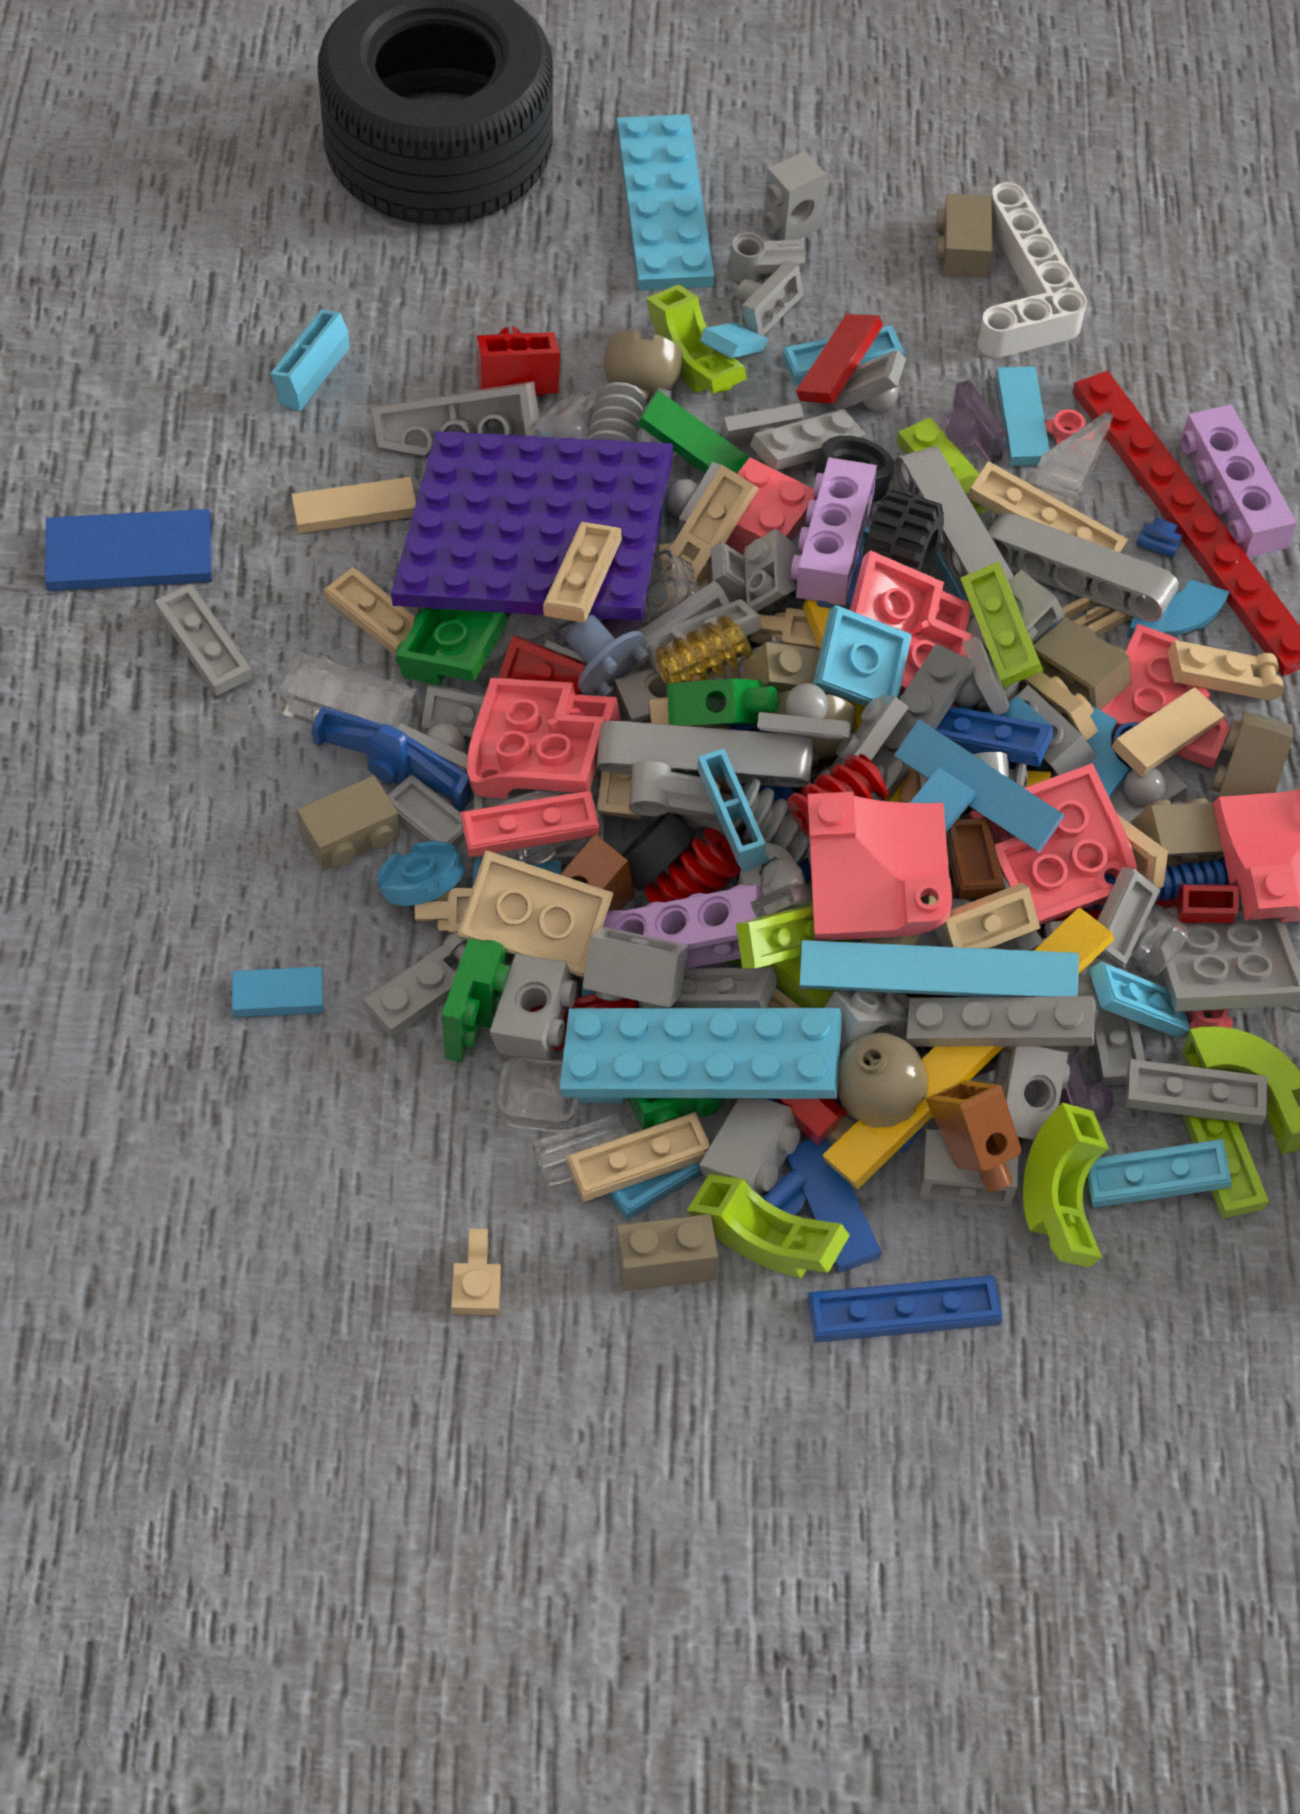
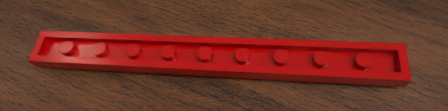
M1107 370L1075 382L1072 391L1073 395L1168 522L1177 525L1175 532L1182 535L1181 541L1215 587L1229 591L1226 602L1263 652L1276 656L1280 675L1284 677L1300 670V625L1239 544L1236 543L1233 536Z

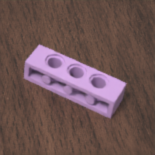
M1232 404L1188 414L1184 431L1180 435L1181 448L1186 455L1190 456L1196 467L1199 482L1205 484L1212 497L1215 512L1221 514L1228 527V531L1236 543L1239 544L1248 558L1288 548L1297 521Z
M828 458L824 474L817 473L813 497H817V500L809 501L806 515V524H810L809 528L802 527L799 538L798 551L802 552V555H794L790 579L797 580L796 598L846 605L874 497L877 465Z
M757 884L750 886L737 885L730 890L710 894L697 893L685 899L670 902H652L645 907L625 911H608L603 927L687 944L689 947L685 969L741 959L736 923L770 915L771 906Z

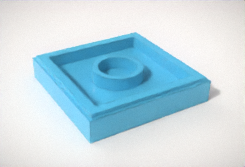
M835 605L829 610L813 684L827 693L865 707L874 698L879 699L881 695L898 698L912 634Z

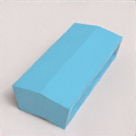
M321 309L270 373L277 388L280 404L300 412L350 348L348 329L340 312Z
M725 748L699 756L697 770L738 865L744 872H747L770 861L765 849L766 843ZM723 774L734 796V799L723 802L714 781L715 778ZM743 817L753 840V843L742 846L732 823Z

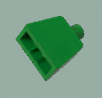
M735 678L667 684L669 725L702 728L757 725L759 712H776L779 705V697L775 687H763L761 680Z

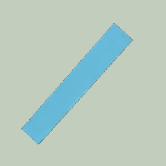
M802 940L800 989L972 997L1078 996L1079 953Z

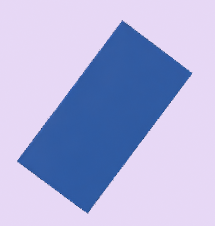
M210 509L46 518L45 584L47 591L212 582Z

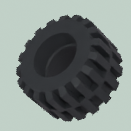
M892 489L882 500L876 511L866 538L862 558L871 550L929 576L943 531L944 512L942 504Z

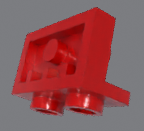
M513 636L511 637L498 678L573 683L575 695H583L577 685L579 677L587 664L525 638Z

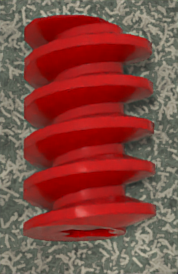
M864 754L849 756L845 759L844 765L837 764L830 770V775L822 774L816 779V785L809 783L802 788L801 794L793 793L788 797L787 805L789 811L807 838H809L808 794L853 792V796L873 800L871 794L874 792L882 800L889 797L881 773Z
M706 828L704 835L709 843L700 838H695L692 841V847L696 854L685 849L679 855L684 865L674 860L668 866L671 875L663 871L656 877L658 885L650 882L644 887L645 895L651 903L670 902L685 899L697 893H715L717 890L726 887L729 878L737 877L741 871V867L735 859L728 840L718 830Z

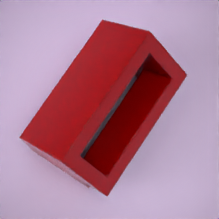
M1179 884L1176 899L1179 922L1234 923L1235 914H1238L1239 886L1234 884Z
M778 1098L779 1104L791 1108L798 1128L816 1146L838 1128L839 1122L847 1114L834 1099Z

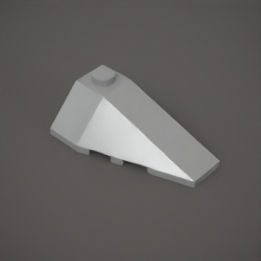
M534 382L493 387L371 408L379 448L421 456H429L436 431L479 434L495 433L498 435L516 436L534 435L540 437V418Z

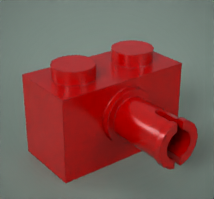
M512 326L513 334H510L509 328L505 327L496 335H477L476 378L479 390L534 382L536 397L559 393L560 351L555 332L522 333L518 328Z

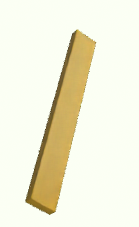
M1079 907L1034 951L1079 953V975L1114 941L1113 933ZM935 1046L921 1059L928 1074V1093L923 1100L922 1098L920 1104L914 1109L915 1113L908 1120L892 1127L873 1128L864 1125L861 1120H858L823 1154L825 1162L858 1190L933 1117L926 1098L964 1080L970 1081L1005 1046Z

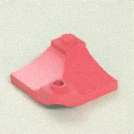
M870 550L862 558L850 611L912 634L899 692L900 695H903L935 644H939L967 658L962 642L972 638V634L966 632L971 605L970 602L942 591L944 582ZM953 702L951 706L956 707L957 704Z
M490 678L473 730L467 757V774L473 792L482 797L508 799L509 792L514 789L576 793L589 791L597 770L600 724L605 721H621L617 697L575 695L573 683Z
M1093 763L1025 787L1026 790L1065 815L1040 853L988 819L1002 875L1010 887L1020 883H1024L1029 887L1039 925L1071 914L1079 907L1084 909L1097 904L1100 906L1105 905L1114 885L1107 883L1104 875L1111 874L1117 879L1122 867L1134 868L1137 871L1136 860L1126 832ZM976 810L970 812L967 819L986 818Z
M1300 788L1279 793L1218 797L1213 802V808L1230 884H1238L1245 920L1279 918L1280 923L1300 921Z
M853 792L808 794L815 941L911 936L930 932L948 920L952 907V892L948 869L944 803L879 801L853 796ZM933 896L937 902L932 905H926L921 901V898Z

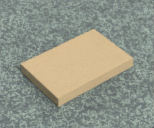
M486 850L457 937L468 940V938L478 941L493 940L502 944L506 948V953L514 956L515 954L567 962L571 975L584 979L590 936L603 926L613 892Z

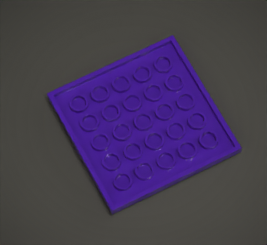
M436 431L392 587V605L544 615L543 604L581 522L621 528L622 537L588 616L594 615L596 618L642 621L672 466L673 444L577 439L573 437L554 438L537 437L534 435L516 436L498 435L495 433L479 434Z

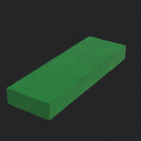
M659 390L651 397L636 423L660 442L673 444V451L704 474H706L712 462L723 465L737 474L747 460L751 458Z

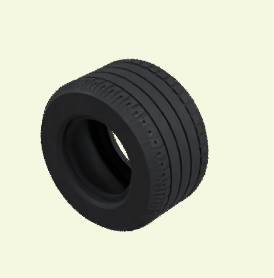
M357 0L340 13L328 28L321 43L317 62L324 149L330 167L338 181L341 182L342 186L352 196H355L363 204L393 218L412 223L427 225L465 223L489 216L513 204L524 196L541 177L549 160L553 144V58L548 40L541 26L521 5L513 0ZM427 90H452L471 94V96L465 99L446 103H422L401 97L410 93Z

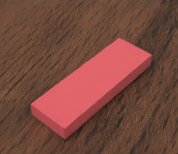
M591 790L460 812L469 857L484 855L486 850L497 853L592 837L595 834L598 836L600 829Z

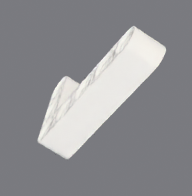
M1003 182L996 185L991 194L992 233L1029 297L992 306L983 313L977 344L983 354L993 358L1004 357L1077 337L1081 330L1087 305L1085 294L1025 191L1015 183Z

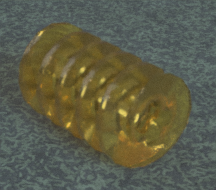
M722 615L717 618L716 625L711 622L703 624L701 633L697 630H691L687 633L686 640L676 637L672 640L671 647L666 644L658 646L656 658L661 676L667 685L668 683L693 682L692 677L695 675L701 681L709 680L707 672L709 668L720 677L724 675L723 661H726L732 669H736L739 666L737 654L740 653L747 660L753 653L748 639L740 626L728 616Z

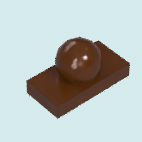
M988 818L957 819L946 833V842L950 862L948 865L949 878L951 879L952 886L956 888L958 899L984 898L1004 890L1005 884Z

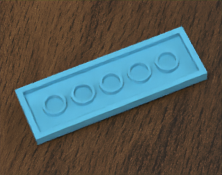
M690 114L617 118V136L638 291L668 289L678 284L684 288L713 287L714 271Z
M569 1008L559 1090L563 1098L837 1099L842 1027L840 1008Z

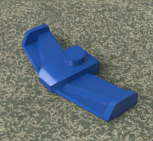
M327 707L320 708L312 725L313 742L315 744L322 745L323 742H328L367 754L368 771L373 773L379 780L399 785L407 777L413 775L452 799L457 810L462 812L471 799L470 782L466 771L407 736L405 732L388 724H380Z

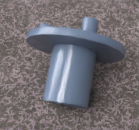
M594 615L588 616L585 623L578 622L575 624L566 637L567 643L587 664L579 677L577 685L583 695L593 696L599 693L600 696L610 697L614 692L610 688L614 685V680L626 675L637 661L643 664L650 657L649 653L645 650L647 640L640 631H631L615 639Z

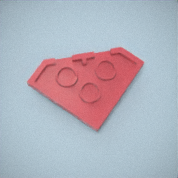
M1141 624L1137 625L1125 651L1129 656L1131 684L1101 710L1117 720L1115 733L1125 723H1141L1194 687L1208 700L1210 699L1211 695L1207 688L1174 682L1167 650L1174 640H1178L1176 637ZM1223 718L1217 726L1174 755L1213 769L1229 731V726Z

